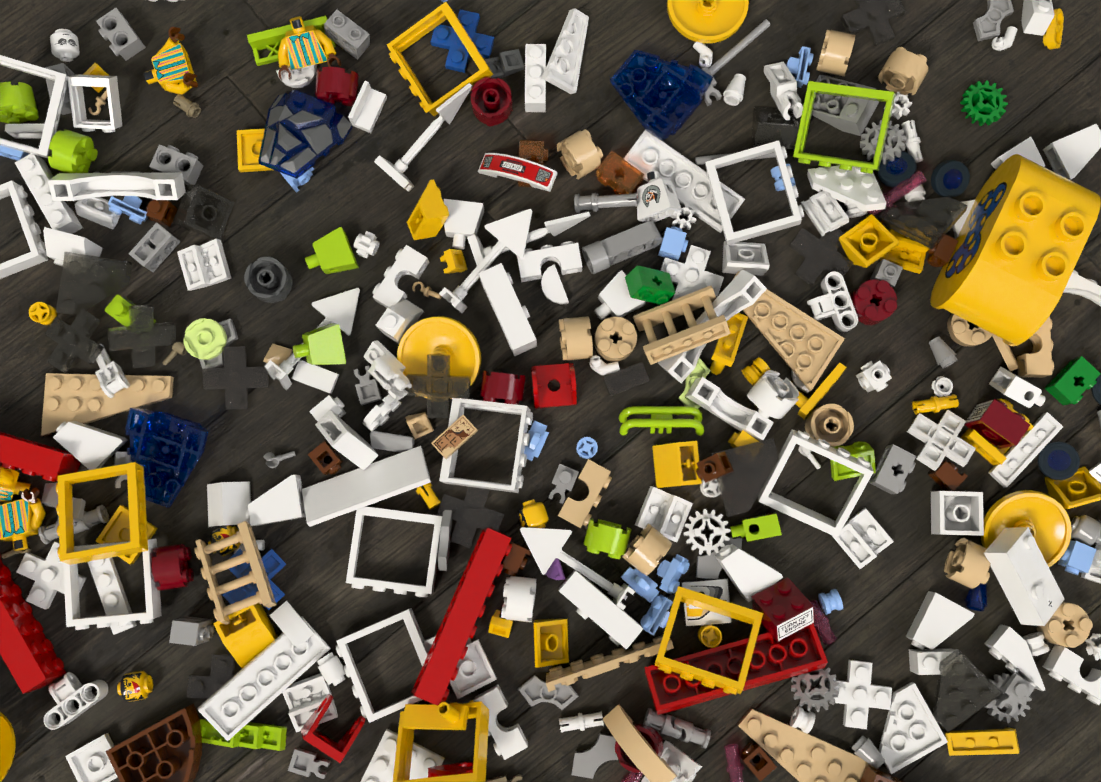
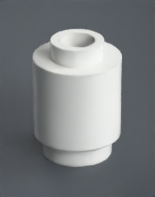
M331 652L317 661L318 669L328 685L333 683L336 686L345 680L344 675L346 673L337 655L334 656Z

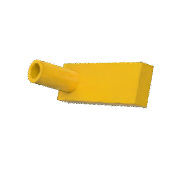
M737 313L727 321L731 334L717 340L711 358L714 361L710 366V371L713 374H721L725 365L731 367L734 363L748 316Z
M839 363L809 399L799 392L797 397L799 400L795 403V405L801 408L798 415L805 419L847 367Z
M442 702L438 706L405 704L402 727L405 729L466 730L469 707L466 705H449L446 702Z
M1009 727L994 730L946 731L945 733L948 741L949 756L1019 754L1020 752L1016 729Z

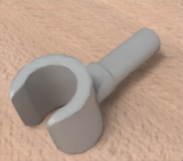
M292 451L278 456L268 452L264 455V458L267 460L265 464L270 468H276L279 465V461L296 456L295 452Z

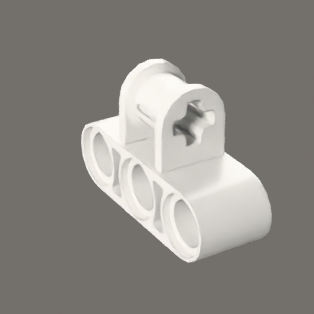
M836 271L830 272L821 281V289L824 295L807 301V304L811 306L814 314L813 319L819 321L832 316L836 329L840 332H848L857 325L858 317L843 276ZM828 279H834L836 287H831L828 284ZM835 298L842 299V307L836 305ZM842 317H847L850 320V326H845L842 323Z
M67 672L63 679L57 683H52L48 688L57 705L45 714V726L48 729L55 730L72 722L107 695V683L103 680H96L82 686L73 673ZM92 687L97 689L96 696L92 693ZM74 700H77L79 703L78 709L74 706ZM57 713H58V714L60 715V717H61V721H60V722H58L57 719H56V714H57Z

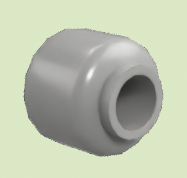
M1087 515L1075 516L1071 521V538L1088 546L1094 543L1099 544L1101 542V523Z

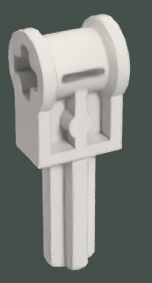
M102 344L93 345L91 351L100 368L95 372L100 382V387L109 398H113L115 393L123 388H129L130 384L121 367L114 361L111 362L105 347Z

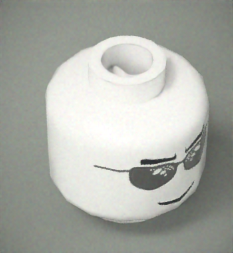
M58 29L50 36L51 52L55 57L60 58L61 61L71 62L80 54L78 37L72 31Z

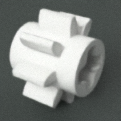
M899 92L895 94L891 116L896 117L897 120L900 119L902 114L906 116L910 112L908 108L912 105V102H909L907 98L908 95H902Z
M686 204L685 207L681 208L682 212L670 217L675 219L672 226L676 225L681 229L686 227L690 230V223L696 222V218L692 217L695 210H690ZM680 215H681L682 217H685V216H686V217H687V220H685L684 218H683V219H680Z
M366 231L365 235L359 234L357 236L354 248L357 249L356 253L367 259L369 254L372 256L376 254L379 242L376 241L377 237L375 234Z
M1092 633L1090 639L1085 640L1088 646L1086 650L1088 655L1094 654L1095 660L1101 659V634Z

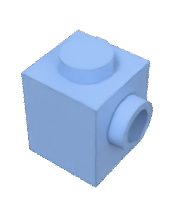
M667 227L658 256L678 261L681 251L685 252L688 245V240H685L687 233L682 232L683 230L678 227Z
M1070 540L1068 548L1059 559L1058 564L1066 567L1065 571L1078 575L1079 572L1088 573L1097 549L1081 542Z

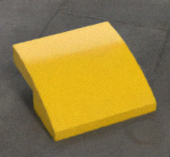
M892 220L888 231L900 244L882 256L880 261L886 259L903 267L904 270L920 274L923 270L926 252L930 247L932 232Z

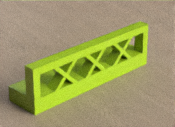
M326 16L303 21L305 27L314 25L316 30H321L325 34L324 23L328 19ZM291 24L247 35L257 66L279 61L277 50L286 32L293 30ZM267 48L271 51L268 57L260 59L258 50Z

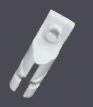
M779 62L765 65L764 74L770 82V93L785 120H790L789 109L793 110L796 119L801 117L803 106L797 94V81L785 63Z
M378 340L373 341L363 356L371 364L368 372L384 389L389 390L388 393L394 399L399 400L408 394L405 390L406 387L412 388L409 379L403 374L406 367Z

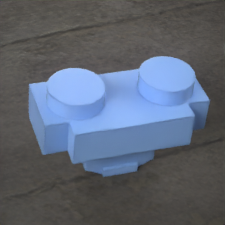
M801 47L799 58L790 57L786 63L791 74L795 76L797 87L800 88L803 84L807 85L810 72L806 71L807 66H810L812 63L813 53H810L811 48Z
M111 196L108 202L109 211L117 215L124 213L130 216L129 219L135 223L141 224L148 217L146 216L147 211L139 209L142 200L137 196H125L123 201Z
M537 421L533 422L531 429L528 431L530 440L529 445L525 446L524 454L527 455V459L530 461L534 457H539L549 432H546L547 426Z
M676 554L675 559L673 558L671 563L667 560L662 561L657 569V575L663 578L659 588L669 594L675 593L680 585L678 580L681 574H685L689 568V560Z
M629 566L621 576L629 584V587L650 603L659 593L656 589L658 584L636 568L632 569Z
M661 594L657 595L653 599L648 612L641 619L640 624L642 628L653 636L659 626L665 628L670 614L668 610L673 601Z

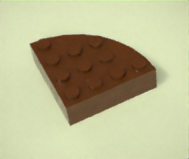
M194 703L105 751L120 782H194L202 756L200 719Z

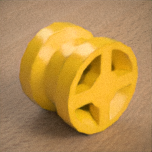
M36 302L30 307L29 316L35 322L50 325L56 320L57 312L50 305Z

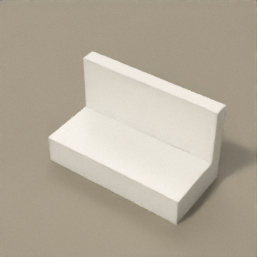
M364 81L348 118L352 126L371 133L387 96L371 89L367 81Z

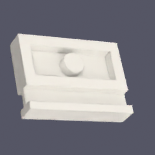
M824 190L811 196L809 200L801 202L802 208L821 236L849 222V217L837 200L830 197L831 193Z

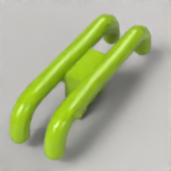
M632 406L625 408L619 415V421L623 423L619 432L623 436L633 427H650V434L655 433V428H658V434H663V428H666L667 434H671L672 427L695 428L698 436L704 433V426L701 423L702 413L695 407ZM630 415H651V419L627 420V417ZM672 415H692L694 419H673Z

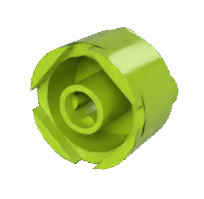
M11 82L0 83V122L21 124V122L34 121L39 118L34 93L30 85L23 82H18V85H11Z
M64 129V131H57L51 139L49 149L52 150V157L48 156V161L53 169L66 173H88L91 162L97 158L98 151L94 149L93 141L89 136Z
M590 519L584 545L587 546L588 552L599 554L602 551L608 553V557L621 559V555L626 553L631 529L627 527L626 531L621 529L622 525L599 519L598 523H594V519Z

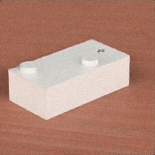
M502 263L478 273L481 284L514 356L537 347L536 337L527 320L530 317L525 305L521 307L511 285L514 284L509 272H505Z
M1005 528L984 554L991 563L990 566L1020 624L1045 626L1065 599L1029 528Z
M575 569L559 587V592L578 607L576 612L585 620L588 617L610 635L608 638L617 646L621 644L627 649L643 630L637 621L623 609L616 606L609 597Z

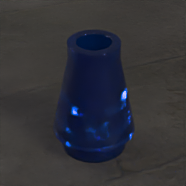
M980 583L976 588H970L965 599L967 608L980 612L984 611L985 607H987V583Z

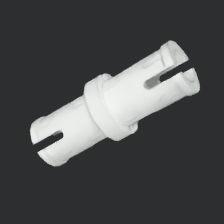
M911 120V123L910 121L903 122L901 126L904 129V136H906L905 147H907L908 154L915 159L916 163L923 161L919 145L921 140L917 136L915 121Z
M602 711L586 715L578 713V716L559 718L560 725H563L560 726L561 733L576 729L584 731L585 728L604 726L603 719H599L603 718Z

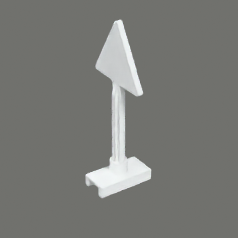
M468 83L436 109L440 116L430 124L401 160L398 159L393 165L379 155L374 161L408 192L411 191L414 185L403 173L408 168L409 163L439 130L444 121L448 124L452 122L470 92L472 85Z
M528 209L485 225V229L498 239L497 244L460 286L458 285L453 292L444 287L439 294L463 313L467 306L462 300L468 294L467 291L479 279L478 273L485 271L505 247L509 248L520 259H523L532 210Z
M590 212L544 222L546 228H539L528 233L527 243L542 238L548 233L556 236L590 217ZM473 234L468 236L467 239L478 266L493 247L483 248L480 238ZM505 247L501 253L506 252L510 249Z
M355 288L312 302V306L326 317L317 328L330 323H336L340 325V329L345 334L351 335L360 289ZM293 353L279 366L270 360L265 365V368L271 378H277L283 388L287 390L292 385L288 374L302 357L295 358Z
M520 528L543 575L546 574L555 558H558L607 590L608 594L614 597L613 602L615 605L623 610L626 606L621 601L622 599H627L628 596L625 595L627 591L632 595L635 593L631 587L625 583L622 586L615 582L612 584L562 551V547L572 533L571 530Z

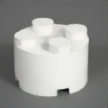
M768 370L750 389L747 397L759 408L758 412L764 418H769L770 416L781 419L799 400L797 398L799 392L789 379H781L778 377L780 373L773 370Z
M517 576L506 578L503 592L505 599L501 618L532 622L537 579Z

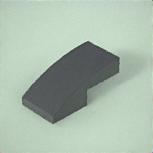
M519 49L500 52L498 57L484 59L494 74L490 78L500 79L525 68Z

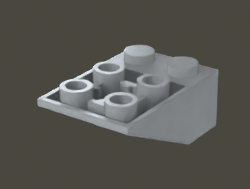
M819 75L816 82L876 89L824 75ZM816 93L811 115L843 132L861 136L879 101Z

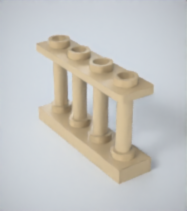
M712 286L702 288L633 316L638 330H645L649 344L643 346L650 365L731 334L725 316L717 317L712 302L716 299ZM704 307L709 321L697 325L692 311ZM684 315L689 328L677 333L672 319ZM664 322L669 336L657 341L653 326Z
M246 521L237 524L239 531L233 536L207 546L201 539L195 541L197 545L194 548L195 554L199 560L201 559L203 564L201 573L209 584L207 593L210 600H214L216 608L213 609L214 616L217 621L225 625L230 623L229 614L254 604L260 603L267 608L277 605L252 527ZM239 542L244 544L246 551H243V554L212 565L210 553ZM245 562L247 564L250 563L252 571L248 575L223 585H218L216 573ZM252 582L257 584L259 591L256 592V595L225 606L222 594Z

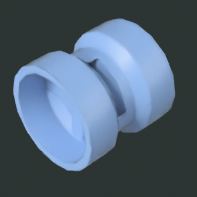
M776 166L770 171L772 177L775 178L774 186L776 191H782L785 188L779 167ZM794 177L790 178L792 186L796 185Z

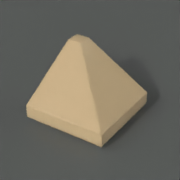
M272 344L263 362L268 363L271 360L279 366L291 356L293 350Z
M426 412L405 417L415 439L434 431Z

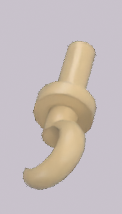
M107 89L101 97H96L97 102L95 105L97 106V111L93 113L91 107H89L90 114L98 115L101 112L100 106L106 104L105 100L108 97Z
M415 282L412 286V290L415 292L416 285L420 284L421 292L426 297L429 295L437 299L442 297L439 293L432 291L431 287L427 286L425 288L422 282Z

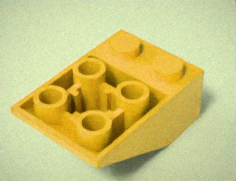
M260 603L229 614V624L225 625L220 621L213 623L223 644L241 668H244L278 638Z

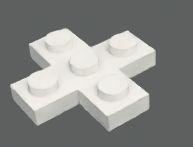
M691 245L685 264L665 257L661 271L669 273L672 283L677 284L676 293L672 300L708 286H712L717 298L724 277L704 271L711 251Z
M949 410L943 414L938 424L919 413L907 431L926 443L916 459L934 471L940 466L945 456L964 467L976 449L957 437L966 421Z
M54 541L46 559L32 553H25L16 572L35 581L26 601L43 609H49L57 591L65 594L63 562L60 561L57 553L58 547H60L59 541ZM78 574L80 593L86 577Z
M849 660L847 681H834L839 683V689H836L839 695L834 697L835 703L845 704L843 725L845 727L867 729L869 707L887 710L891 708L892 688L871 684V662ZM826 681L825 687L828 688V691L830 692L829 684Z

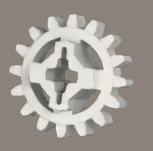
M704 509L702 515L696 511V518L694 519L690 516L688 519L691 524H685L684 526L689 529V531L684 532V536H689L690 538L686 541V544H693L692 551L698 548L699 555L706 551L707 555L710 556L712 550L718 554V547H725L723 541L730 540L729 537L725 536V534L731 532L730 529H725L728 521H721L722 514L716 517L715 510L708 514L707 510ZM702 519V525L697 529H693L695 523ZM710 519L716 521L720 527L713 526L710 523ZM706 523L709 531H713L709 536L708 542L705 534H701L705 529ZM721 536L719 542L712 546L713 538ZM694 537L700 538L704 542V546L698 544Z

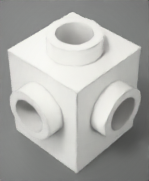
M872 361L866 363L861 367L862 371L856 375L859 384L867 393L873 390L881 391L888 386L886 382L892 379L889 368L884 363H881V361L874 364Z

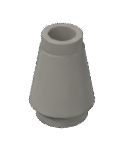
M940 336L929 342L937 364L941 365L943 369L958 360L956 358L957 354Z
M863 735L851 747L855 751V755L866 761L876 770L885 762V759L869 738L866 739Z

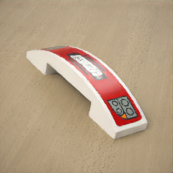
M485 153L478 170L480 174L495 178L497 176L529 183L534 188L549 192L558 174L557 171L538 163L499 153Z

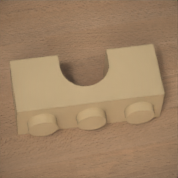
M1050 316L1029 338L1033 343L1032 353L1017 357L1019 377L1043 378L1052 375L1054 362L1051 355L1053 341L1050 332L1052 329Z
M588 459L578 477L579 480L588 486L589 493L587 498L583 501H575L568 497L558 516L581 528L582 524L587 526L592 516L589 514L592 506L597 507L602 496L599 493L602 487L606 489L612 479L609 476L611 471Z

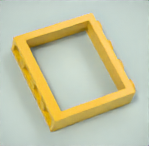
M447 2L387 44L391 51L389 53L391 60L395 64H399L401 68L398 71L405 80L408 79L411 83L409 86L411 92L415 97L419 96L421 99L420 106L426 113L429 112L434 117L439 114L436 109L468 83L473 88L480 79L494 75ZM448 19L478 66L479 71L432 103L401 52Z
M133 462L58 476V483L56 484L58 504L56 511L59 516L57 534L60 547H58L57 553L61 562L72 565L148 551L144 467ZM127 475L130 542L74 552L72 484Z
M678 586L655 666L659 670L664 671V673L671 674V671L678 673L681 678L688 681H693V679L702 681L701 684L709 688H714L715 686L723 688V692L727 694H741L744 689L763 613ZM680 602L752 624L738 681L664 657Z
M471 700L469 703L449 704L468 706V719L476 718L473 773L409 780L414 729L402 727L404 711L400 712L393 782H486L489 709L482 701L474 702Z

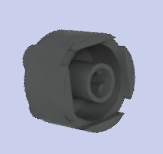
M260 257L251 263L245 271L244 280L247 288L253 295L264 302L275 303L283 301L291 291V273L275 258Z

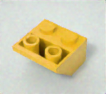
M434 179L429 181L407 221L414 240L437 236L449 216L448 208L444 205L441 191L436 186Z
M697 441L652 446L656 488L702 484L701 479L696 473L697 463L699 462Z

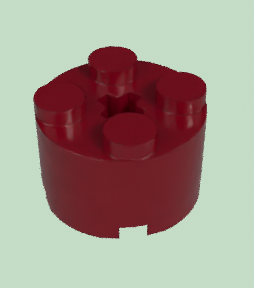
M322 67V71L317 69L315 96L318 99H322V103L326 105L342 102V105L353 106L357 98L358 74L354 71H351V74L345 73V69L339 67Z
M485 77L473 86L471 104L475 117L490 127L507 120L513 110L512 95L508 84L499 78Z
M885 280L866 281L856 288L851 295L858 321L865 325L878 324L891 316L897 309L896 293Z
M483 371L481 396L484 397L483 401L498 402L499 398L505 399L504 403L519 404V401H523L525 375H520V379H517L518 375L491 372L489 376V371Z
M183 544L155 547L153 549V552H157L156 557H152V573L154 582L159 581L160 586L157 587L159 591L187 587L189 582L193 581L192 568L189 569L188 560H191L190 547L185 548Z
M635 724L634 726L661 758L663 753L661 735L650 726ZM616 741L615 753L620 764L628 771L641 772Z

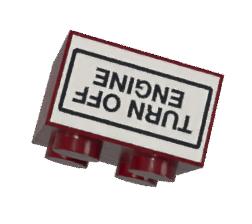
M995 399L977 404L964 424L971 430L978 432L997 449L1017 446L1030 427V424L1025 421L1024 416L1016 412L1013 413L1004 402Z
M788 577L751 596L753 610L763 613L761 623L777 642L814 623L813 605Z

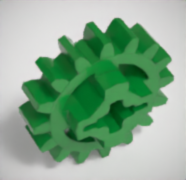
M987 80L983 84L978 81L975 85H970L962 95L964 98L960 101V104L965 105L961 109V112H967L965 118L971 117L972 124L979 121V126H982L985 122L988 126L993 122H997L1006 112L1004 108L1008 105L1007 102H1003L1007 95H1001L1000 93L1003 88L997 90L995 88L996 83L990 86Z

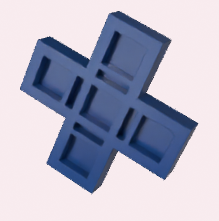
M460 9L458 14L459 21L482 57L489 59L494 44V37L476 33L480 15ZM438 25L434 28L431 46L449 49L445 64L446 69L465 73L470 57L469 52L453 27Z
M239 549L229 559L243 554V551ZM271 549L262 557V561L277 603L285 594L270 579L286 563ZM246 562L228 569L237 579L248 575L252 571L250 563L247 564ZM252 582L226 592L222 596L230 604L256 595V592L259 590L257 584Z

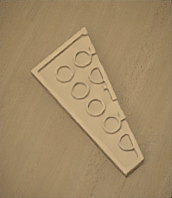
M767 289L753 305L743 309L745 314L801 382L811 391L845 338Z
M46 373L41 436H48L57 432L56 429L63 422L77 421L88 424L124 411H131L133 408L170 399L173 396L174 377L125 375L130 387L121 389L114 394L113 398H109L100 387L96 374Z
M663 636L653 638V642L645 644L644 641L632 645L633 648L624 650L623 647L611 651V655H594L587 662L577 660L571 662L570 667L562 669V666L549 669V673H546L548 692L556 690V684L561 683V685L568 686L578 681L579 676L587 679L619 668V662L633 663L640 659V655L645 657L658 654ZM670 638L666 651L674 648Z
M752 708L737 723L746 734L799 782H860L866 765L874 768L853 753L813 735L806 734Z

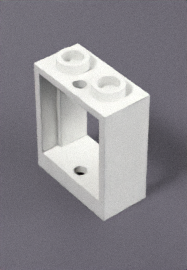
M76 74L67 77L74 128H82V131L85 132L95 131V129H102V132H115V129L122 127L117 76ZM83 86L107 87L110 120H87Z

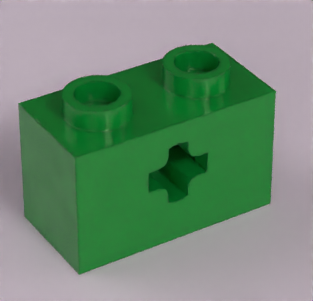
M637 265L625 277L630 297L633 299L662 305L676 293L670 274L667 272Z
M1083 356L1071 359L1045 389L1063 406L1068 404L1074 405L1083 398L1082 393L1086 389L1089 390L1097 383L1096 378L1101 373Z

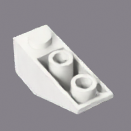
M1024 0L1021 19L1023 33L1044 36L1055 16L1052 0Z
M1000 625L984 643L990 648L989 653L998 660L1002 659L1006 663L1005 667L1010 672L1019 674L1033 685L1035 689L1044 691V684L1027 642L1010 626Z

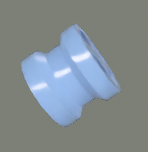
M584 437L579 440L576 447L578 455L584 459L592 458L598 449L596 441L590 437Z
M836 589L830 590V593L818 594L821 608L826 615L830 614L832 610L836 609L839 611L843 609L841 597Z

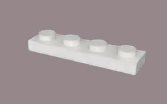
M1048 412L1043 413L1033 424L1034 428L1026 431L1017 446H1013L1004 455L1007 459L1003 464L995 465L988 472L1003 487H1008L1063 428Z
M113 558L89 561L88 565L106 616L132 613ZM132 621L131 625L118 626V622L111 623L110 627L113 635L137 625L135 621Z

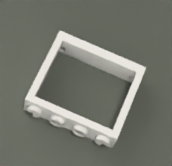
M0 55L1 66L55 81L39 148L0 138V146L48 158L52 152L49 149L51 139L57 132L68 86V76Z
M779 140L705 162L727 245L801 224L804 212L802 206L797 205L798 191L796 185L792 186L790 178H793L790 165L786 166V149L784 146L781 147ZM774 152L792 216L733 232L716 169Z
M14 181L0 185V199L11 195L31 252L1 263L0 279L48 261L45 243L41 241L39 235L41 230L34 221V211L26 199L28 194L22 186Z
M453 397L448 427L460 416L464 415L465 408L521 415L512 482L509 485L455 478L454 473L458 450L447 460L443 457L439 481L445 484L518 493L524 481V476L521 475L522 467H525L527 455L524 454L525 446L529 445L530 434L527 433L528 425H531L533 420V413L530 412L529 407Z
M792 429L758 494V502L838 537L874 471L870 462L864 460L863 457H858L857 459L843 448H838L837 450L823 439H818L817 441L811 438L810 434L805 431H795ZM796 444L862 473L836 521L771 492Z
M367 506L357 509L346 583L352 584L351 587L357 589H364V586H372L373 591L385 592L386 588L394 589V593L404 595L407 594V591L415 592V596L428 597V594L434 593L442 516ZM364 515L434 524L426 586L355 577Z
M148 539V551L143 552L146 612L80 618L77 564L70 565L63 562L66 627L75 626V630L90 628L89 625L97 624V628L111 626V623L118 622V626L131 625L132 621L140 620V624L152 623L154 618L162 616L160 591L157 589L160 583L159 581L154 582L152 573V557H156L157 552H153V549L157 547V539ZM130 541L74 546V552L123 544Z
M412 608L337 640V653L345 661V673L348 678L351 677L354 684L352 686L353 693L356 698L360 699L362 716L367 718L369 723L404 708L405 704H414L423 699L413 695L374 712L347 643L403 619L423 666L428 651L423 644L425 640Z

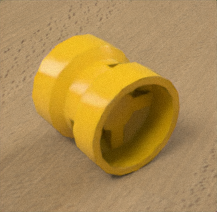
M758 357L751 366H746L742 373L748 382L754 386L762 375L771 369L763 359Z
M712 624L702 625L698 630V638L705 646L713 648L721 643L722 634L716 626Z

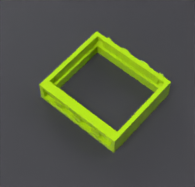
M809 81L793 157L798 159V163L803 164L817 161L819 162L818 166L831 167V164L840 165L839 169L852 171V167L861 168L860 172L873 174V170L879 171L895 93ZM816 93L886 102L873 163L804 153Z

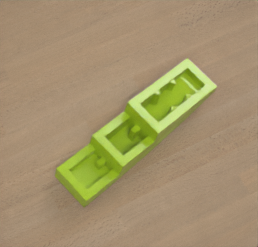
M200 719L202 743L231 748L239 746L251 749L285 750L287 727L249 722L227 741L207 719Z

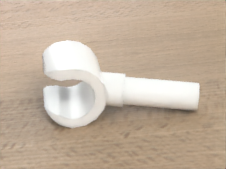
M799 446V452L806 456L816 469L821 468L814 455L810 453L811 450Z

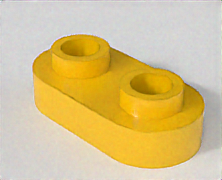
M1060 8L1053 9L1055 16L1046 30V34L1043 36L1044 46H1047L1049 50L1057 49L1061 46L1064 17Z

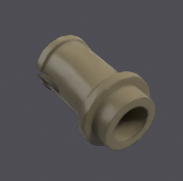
M181 94L174 98L176 102H173V104L185 111L188 117L196 118L200 114L201 108L198 103L191 102Z

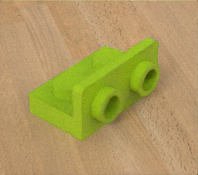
M855 442L849 446L839 445L833 447L837 450L838 448H843L857 459L858 457H863L864 460L870 462L873 473H876L874 449L868 443ZM830 459L831 475L834 481L858 477L862 474Z

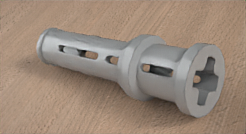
M592 193L589 196L575 194L576 213H580L581 210L597 212L600 208L637 207L638 201L633 199H638L637 193L599 196L596 193Z

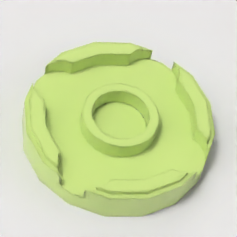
M200 318L193 321L186 328L183 343L186 350L193 357L201 360H211L218 357L224 351L227 344V335L224 328L217 321Z

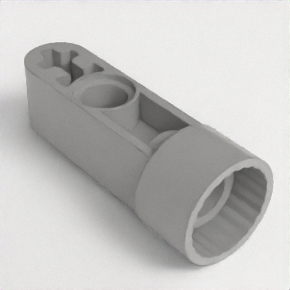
M648 221L602 241H596L582 247V253L590 272L595 274L610 268V266L657 247L663 239L654 222Z

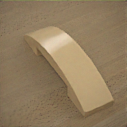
M620 704L603 718L604 723L618 744L650 782H671L677 777L667 762L658 756L633 725V720Z

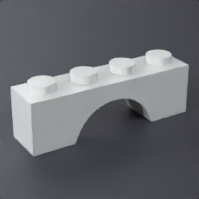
M29 154L15 162L52 229L73 234L83 228L74 211L65 201L52 200L48 180L54 176L42 158Z
M703 377L695 379L685 396L739 431L744 430L758 441L764 440L774 423L768 418L761 416L757 411L733 401L721 391V388Z

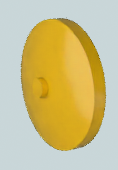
M667 0V11L673 26L686 38L699 43H716L731 37L738 31L746 17L749 0Z
M433 316L420 320L404 333L398 346L397 360L406 367L403 374L412 384L410 389L424 398L440 401L455 398L471 387L479 374L481 352L475 336L464 324L449 317Z
M1023 490L1002 497L989 509L983 520L984 536H981L983 547L988 549L1005 528L1028 527L1048 567H1051L1063 556L1068 548L1071 539V522L1066 510L1055 499L1042 492Z

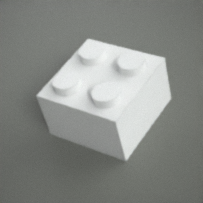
M932 491L931 534L984 536L983 492Z

